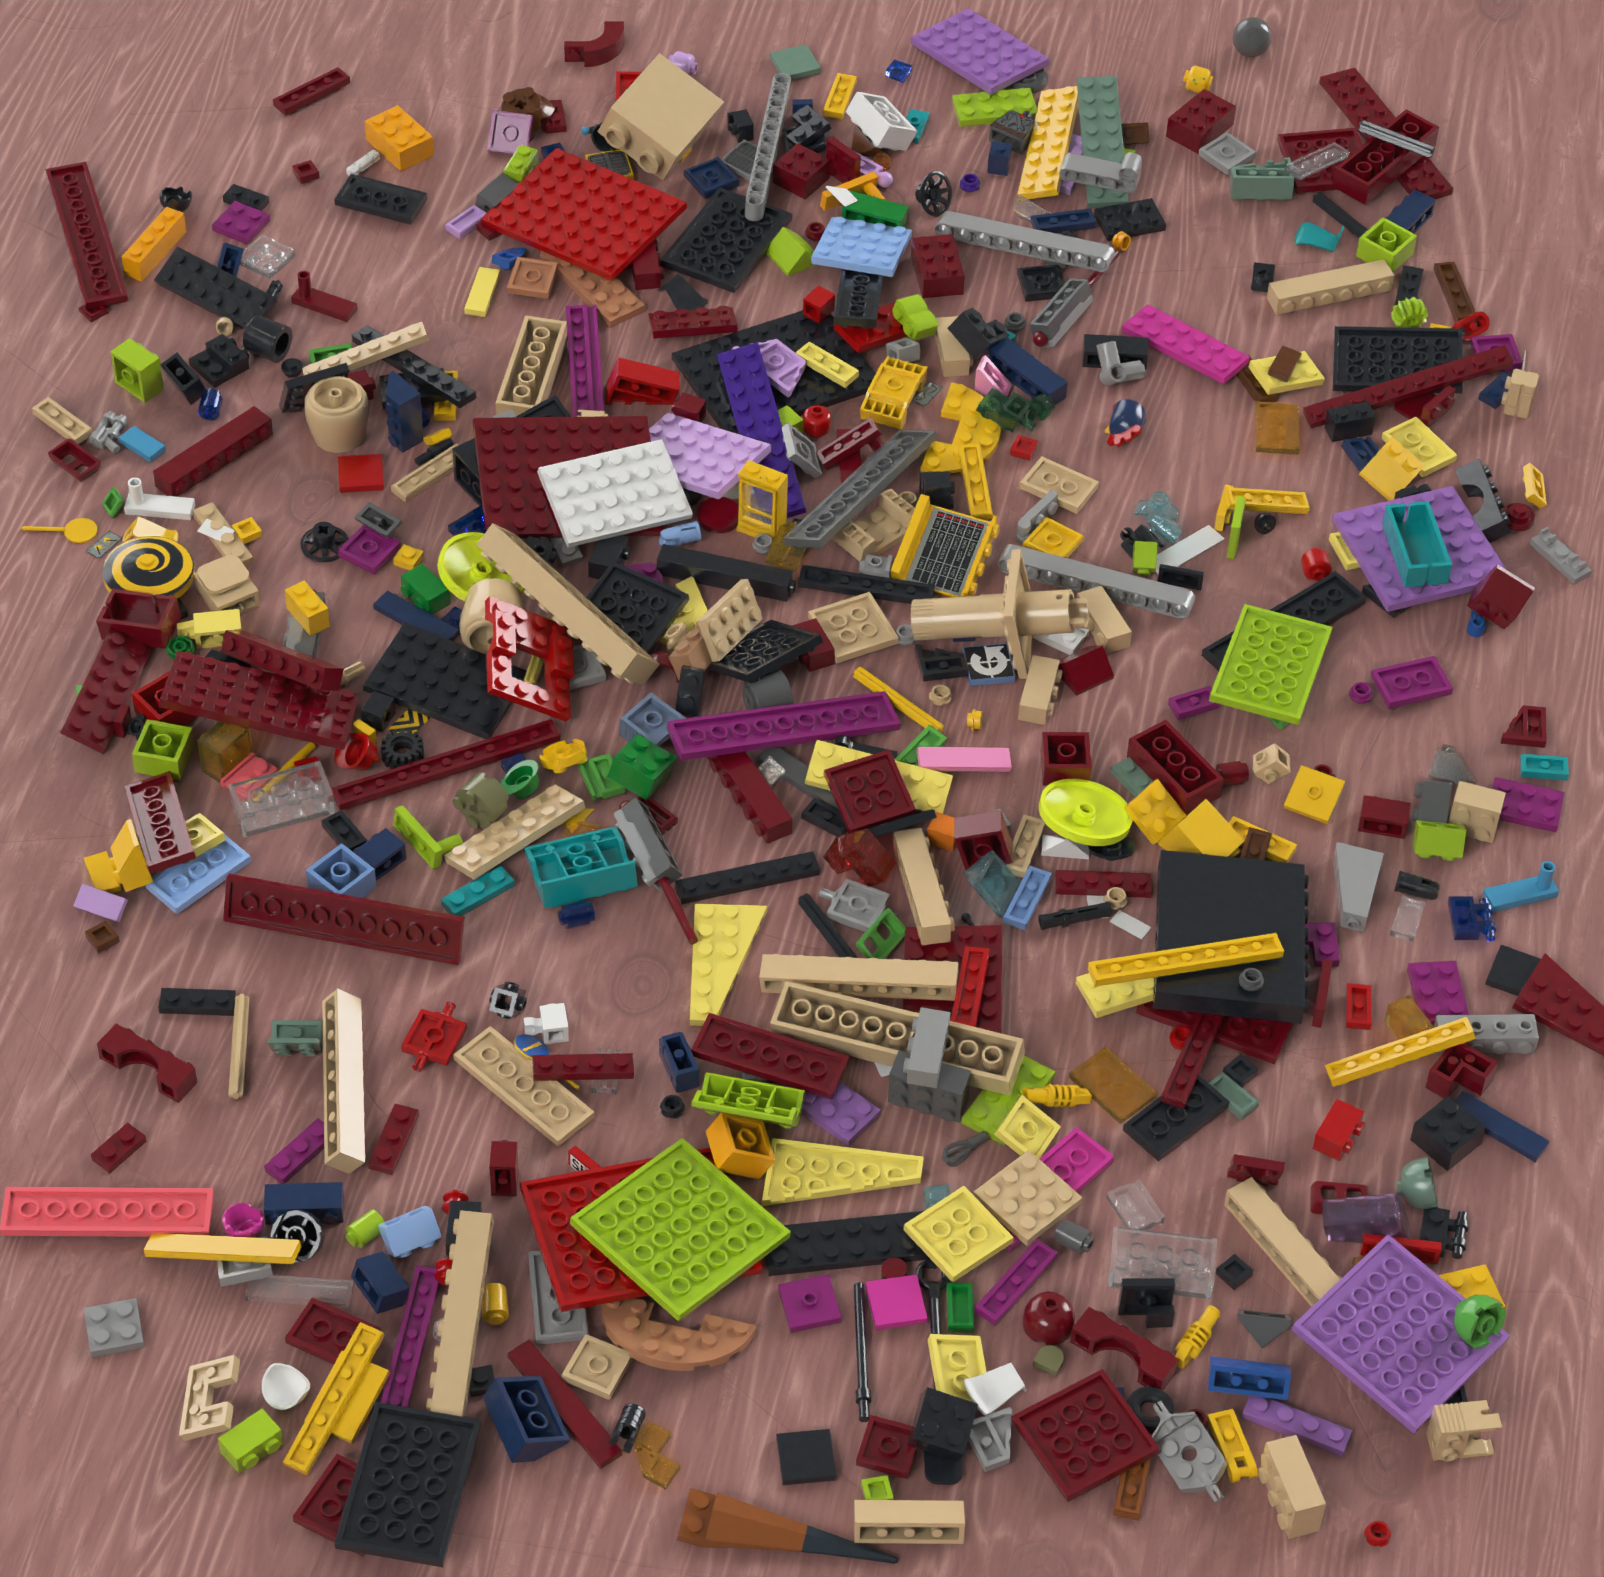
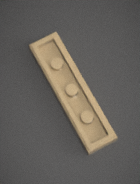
M454 444L391 485V492L404 502H408L454 472L452 448L459 444Z

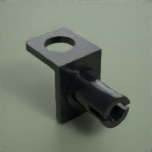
M1254 262L1252 291L1268 292L1269 283L1273 282L1274 264Z
M1142 524L1135 531L1130 527H1126L1124 530L1128 533L1124 531L1120 533V537L1123 540L1121 547L1132 559L1135 541L1157 542L1158 546L1164 547V544L1154 532Z

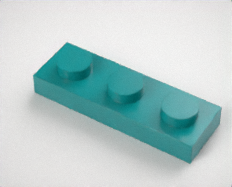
M500 865L441 898V905L450 915L463 916L515 887V881Z

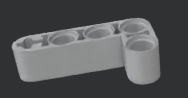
M1129 152L1125 154L1121 164L1068 153L1064 156L1059 175L1062 179L1124 193H1134L1141 176L1142 158L1136 153Z

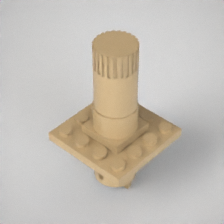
M1014 549L1011 552V559L1007 560L1009 576H1005L1003 593L967 597L915 599L911 604V629L915 640L1006 637L1009 653L1013 654V669L1017 670L1019 679H1027L1033 635L1074 633L1075 628H1087L1089 619L1087 598H1074L1071 589L1031 592L1021 549Z

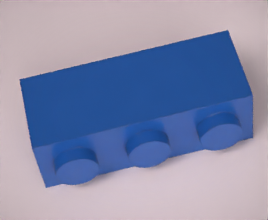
M1210 1356L1207 1378L1208 1391L1288 1400L1291 1380L1290 1365Z

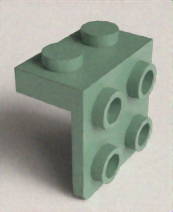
M272 1020V1038H268L267 1044L272 1051H276V1055L287 1056L291 1055V1052H301V1055L314 1056L316 1052H322L323 1021Z

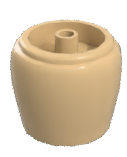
M341 376L329 377L318 381L309 389L305 397V415L311 435L317 446L325 451L341 453L353 450L363 442L369 418L368 397L362 386L352 379Z
M497 578L485 579L476 582L470 587L460 616L461 640L468 648L486 655L493 639V623L485 620V600L491 596L524 609L522 595L516 585Z

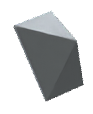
M370 502L354 517L356 521L386 538H389L402 524L400 519Z
M1238 1309L1237 1313L1239 1321L1261 1348L1289 1328L1292 1323L1291 1316L1288 1314Z

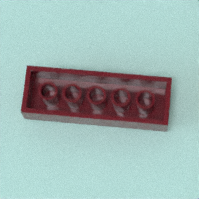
M1407 109L1384 127L1431 146H1436L1439 127ZM1372 137L1335 168L1332 187L1366 205L1423 156Z

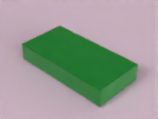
M946 1283L947 1332L974 1333L973 1283Z

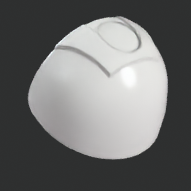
M281 1363L270 1365L262 1379V1393L265 1400L270 1406L279 1410H286L299 1404L306 1397L310 1389L309 1380L300 1371L292 1366Z

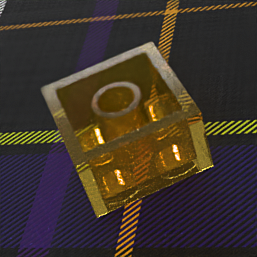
M217 721L215 726L208 732L203 733L197 740L201 771L219 783L226 774L249 754L254 753L251 728Z

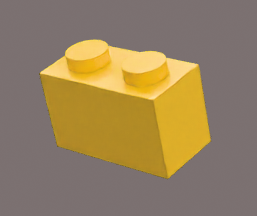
M305 580L285 589L288 611L310 636L330 627L328 607Z

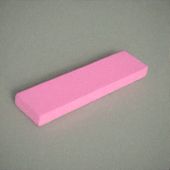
M918 747L916 751L918 766L934 771L1010 772L1012 768L1009 748Z

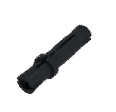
M1108 901L1069 910L1062 908L1058 912L1039 915L1038 922L1041 930L1058 926L1065 928L1073 923L1111 917L1112 909Z

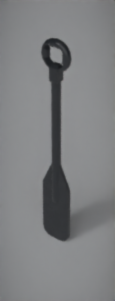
M925 1260L918 1265L915 1275L917 1274L919 1285L928 1290L931 1334H941L940 1291L946 1288V1283H950V1279L941 1272L942 1283H927L924 1281V1268H939L932 1260ZM933 1376V1385H934V1389L936 1390L935 1381H934V1376ZM923 1450L924 1474L929 1482L937 1485H954L961 1480L962 1458L959 1461H955Z

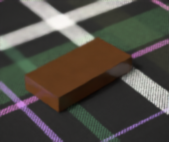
M1282 345L1267 375L1288 382L1302 353Z

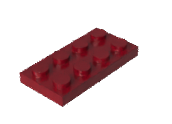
M719 306L715 309L700 307L696 310L688 311L677 309L675 312L655 311L654 313H649V324L653 339L738 332V324L733 308L728 306Z

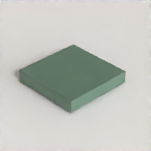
M807 44L770 52V60L778 73L788 74L791 80L821 74V67Z

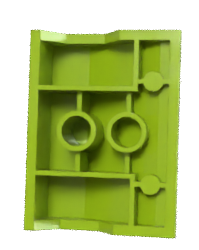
M706 1072L702 1090H697L691 1106L711 1115L722 1112L760 1120L764 1124L774 1123L783 1128H797L801 1119L805 1090Z

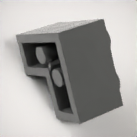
M1421 777L1420 783L1416 782L1414 796L1418 798L1419 805L1418 808L1414 807L1412 821L1447 823L1452 784L1449 781Z

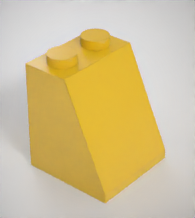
M1205 799L1157 843L1168 851L1235 857L1241 851L1238 847L1244 842V839L1211 803Z

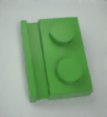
M610 753L587 759V762L577 764L580 775L593 802L597 798L602 797L605 799L625 793V787L607 777L613 761Z

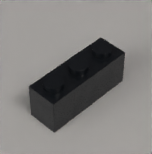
M1084 334L1082 367L1101 368L1096 345L1116 341L1120 363L1140 360L1144 364L1146 371L1148 337Z

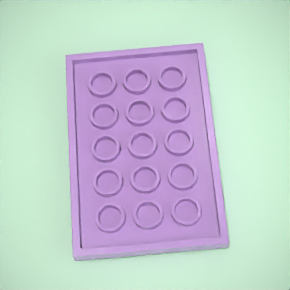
M671 413L665 414L649 429L651 442L663 440L682 488L716 499H720L739 482L738 473L748 460L759 463L771 452V445Z

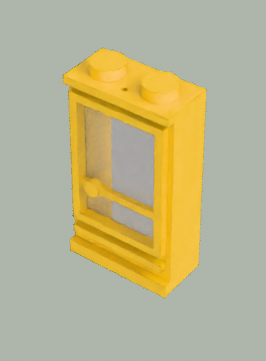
M748 460L738 473L739 512L737 531L752 537H756L759 534H768L772 537L773 545H777L786 532L788 475Z

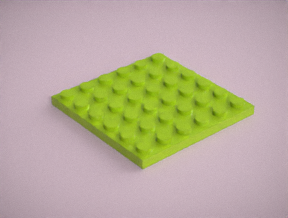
M683 1138L570 1218L571 1226L677 1321L683 1319L790 1238L791 1233L790 1230Z

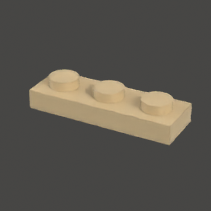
M49 397L32 408L33 415L66 439H71L77 444L89 438L92 433V428Z
M1023 815L1012 842V863L1003 865L1002 872L1021 878L1024 877L1029 865H1031L1046 827V823L1042 819Z

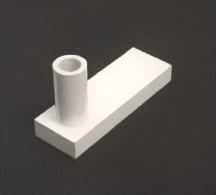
M131 478L128 481L129 493L124 507L125 514L191 520L192 510L195 507L194 498L143 494L142 483L139 478Z

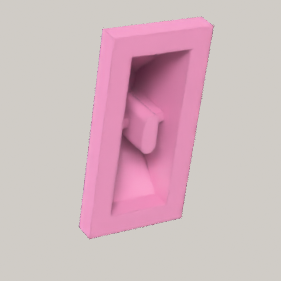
M985 355L982 357L976 370L974 391L981 395L1005 400L1012 384Z

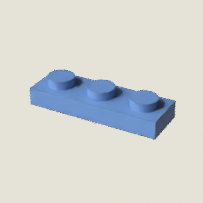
M1029 865L1003 917V923L1026 930L1051 880L1052 873Z

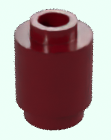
M1235 761L1216 765L1215 770L1224 778L1223 787L1240 785L1249 780V769L1246 763Z

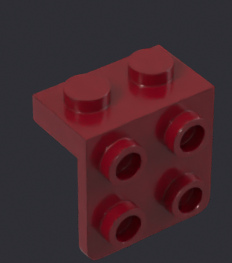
M1448 385L1438 395L1425 393L1396 402L1394 410L1408 419L1417 417L1429 428L1453 407L1456 389Z

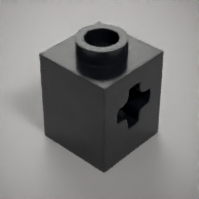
M373 691L361 709L362 721L373 729L384 732L396 714L395 699Z

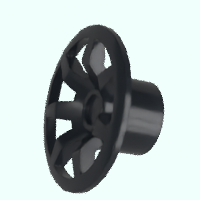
M939 171L927 174L922 183L916 188V199L929 215L940 216L949 208L952 199V187L947 176ZM934 175L939 176L936 182L932 178ZM944 179L947 184V187L940 188V185L943 183ZM948 192V199L946 200L941 197V194ZM938 202L945 205L941 211H939L940 205ZM931 205H933L934 212L929 209Z
M319 522L303 535L300 545L303 554L309 559L317 562H331L340 558L338 557L339 548L335 544L346 543L349 538L342 529L333 526L331 523ZM335 533H339L343 538H336ZM305 543L313 545V547L307 551ZM321 549L322 558L315 557L312 554ZM328 549H330L333 553L337 554L333 557L326 558Z

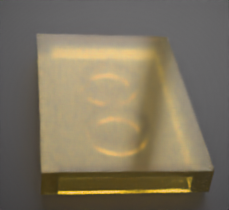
M1255 401L1256 452L1299 455L1298 404Z
M1104 1047L1069 1072V1078L1080 1088L1088 1089L1092 1095L1091 1098L1120 1124L1157 1098V1092L1107 1047Z

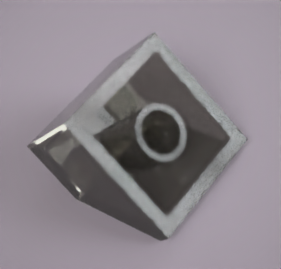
M1443 744L1442 747L1436 748L1429 773L1430 778L1459 784V781L1477 785L1478 780L1461 752L1456 751L1457 747Z

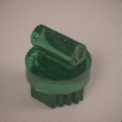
M1045 394L1032 398L1028 404L1029 413L1026 418L1029 421H1034L1035 418L1038 420L1048 418L1055 408L1052 398Z

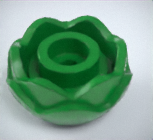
M185 636L171 638L166 647V653L172 660L175 659L177 651L193 654L195 650L192 640Z

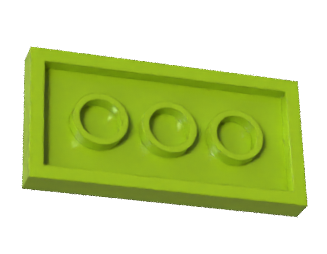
M1031 88L1000 90L992 95L987 92L952 95V103L960 127L992 124L1011 110L1020 114L1024 111H1029L1033 115L1034 120L1038 113Z
M1024 1056L1011 1096L983 1089L962 1117V1124L979 1133L982 1131L986 1132L989 1138L1005 1146L1006 1144L995 1136L994 1133L1016 1100L1022 1095L1023 1088H1044V1086L1053 1081L1056 1071Z

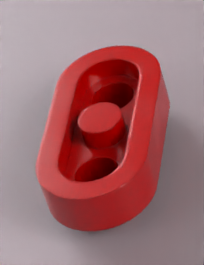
M1480 311L1455 322L1452 328L1463 329V341H1468L1471 337H1476L1489 328L1490 321L1487 314Z

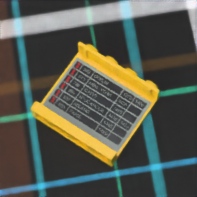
M921 494L891 568V577L893 579L935 585L934 593L946 597L974 596L978 586L976 583L977 578L983 575L985 569L984 560L990 556L993 545L991 542L999 534L1000 525L997 523V516L993 515L991 521L968 516L931 505L929 496Z

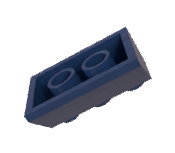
M391 371L386 390L388 440L393 447H397L404 453L423 442L420 393L396 372Z
M541 1376L496 1378L483 1396L484 1403L512 1463L536 1461L569 1443L570 1438Z

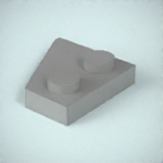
M1010 1407L974 1419L968 1441L984 1472L1002 1467L1010 1462L1012 1415Z

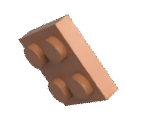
M517 257L507 285V293L548 299L558 271V263Z

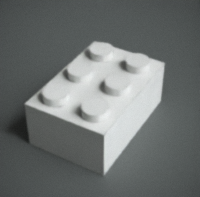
M856 92L846 110V113L851 117V121L862 129V133L870 137L873 145L880 149L884 147L893 151H906L917 133V130L884 96Z

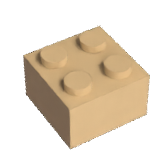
M1459 781L1448 823L1464 825L1466 837L1493 843L1506 792Z

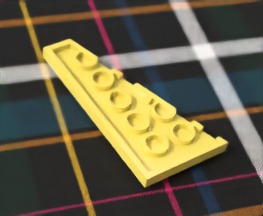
M695 904L694 932L698 942L693 944L690 1026H703L709 1013L720 1015L725 1005L726 997L731 992L734 980L748 955L755 934L757 935L760 923L767 913V906Z
M772 1138L771 1149L775 1161L766 1173L762 1206L921 1183L924 1157Z

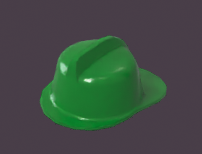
M525 760L516 764L508 771L500 782L508 795L513 794L517 799L524 800L538 789L540 784L537 774L539 769L538 763L534 760Z

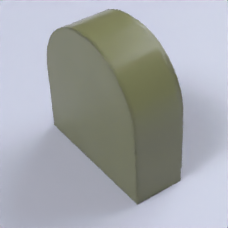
M1044 1346L1037 1353L1032 1366L1057 1376L1063 1366L1064 1354L1056 1346Z

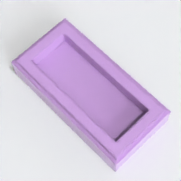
M473 205L445 224V230L456 238L462 239L477 228V224L481 223V218L486 212Z
M82 884L73 906L120 922L128 900Z

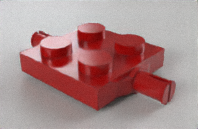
M450 1001L446 1002L442 1012H431L421 1009L401 1045L402 1052L417 1057L412 1065L415 1071L418 1069V1072H421L426 1061H432L448 1066L467 1030L466 1022L456 1020L451 1016L456 1008L453 1002H451V1005Z

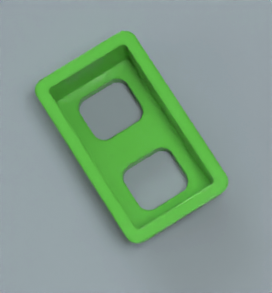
M887 908L859 938L855 945L865 958L885 959L905 936L906 927L892 910ZM882 922L890 930V935L886 940L877 932V927ZM868 938L877 947L873 955L863 944Z

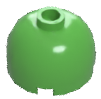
M1479 1294L1461 1301L1456 1306L1454 1327L1457 1335L1474 1349H1481L1491 1342L1488 1338L1492 1333L1498 1335L1505 1322L1506 1310L1502 1308L1504 1305L1488 1295Z

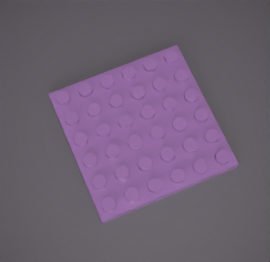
M1453 486L1332 515L1333 524L1341 534V537L1387 612L1472 592L1473 588L1497 564L1506 569ZM1429 501L1452 563L1448 584L1428 585L1425 582L1424 586L1404 588L1382 526L1385 506L1405 503L1406 510L1403 522H1405L1409 503Z
M1390 1235L1382 1239L1297 1320L1291 1328L1296 1335L1413 1434L1431 1418L1434 1405H1444L1510 1337L1501 1328L1498 1335L1492 1333L1488 1338L1491 1342L1481 1349H1474L1462 1340L1456 1333L1454 1316L1456 1306L1466 1298Z

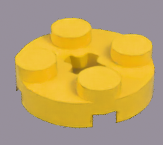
M572 739L573 743L566 744V741L563 740L547 746L542 750L543 756L539 755L542 766L546 769H553L554 773H562L569 766L586 762L587 751L584 742Z

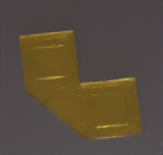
M648 1420L635 1440V1450L643 1478L666 1490L679 1472L680 1464L660 1454L670 1440L671 1432Z

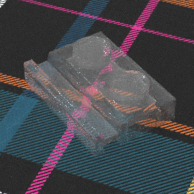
M1140 1179L1136 1180V1183H1128L1107 1192L1108 1201L1131 1236L1151 1229L1158 1223H1164L1165 1216Z

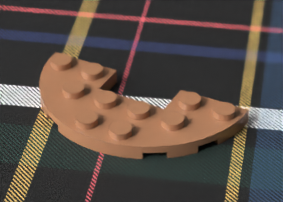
M632 1298L601 1304V1321L607 1329L606 1334L616 1347L621 1346L629 1352L631 1358L660 1369L694 1371L696 1366L709 1365L712 1368L728 1362L729 1357L735 1353H742L753 1340L756 1333V1325L708 1314H705L699 1331L651 1321L655 1303L642 1299Z

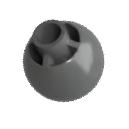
M1249 17L1236 25L1232 40L1234 47L1240 54L1246 57H1257L1269 48L1272 41V33L1265 21L1256 17Z

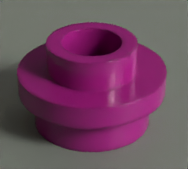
M1364 682L1355 683L1349 692L1350 698L1354 702L1361 704L1369 702L1373 695L1371 687Z

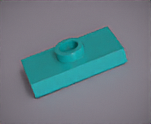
M910 109L906 119L917 130L912 142L919 143L929 121L930 113Z

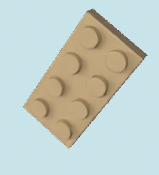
M741 579L697 621L712 662L720 661L763 619L748 579Z

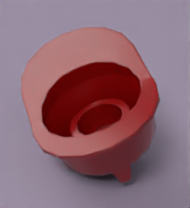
M349 733L345 750L336 748L334 753V761L337 766L360 771L369 769L373 762H380V758L376 756L377 746L369 740L367 735L359 733Z

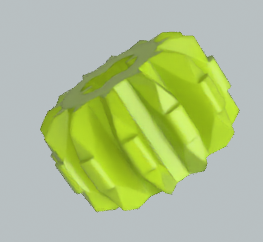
M1415 296L1411 299L1406 297L1404 301H1398V305L1393 306L1391 318L1396 327L1420 328L1421 324L1426 322L1428 311L1421 299H1416Z

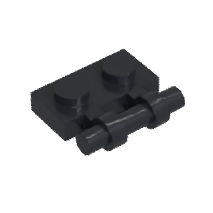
M1442 1208L1424 1209L1419 1240L1441 1242L1440 1257L1443 1258L1445 1250L1452 1251L1453 1258L1461 1259L1467 1245L1465 1233L1469 1230L1468 1214L1464 1211H1459L1457 1219L1454 1220L1449 1219L1450 1210ZM1447 1231L1455 1232L1454 1238H1448Z

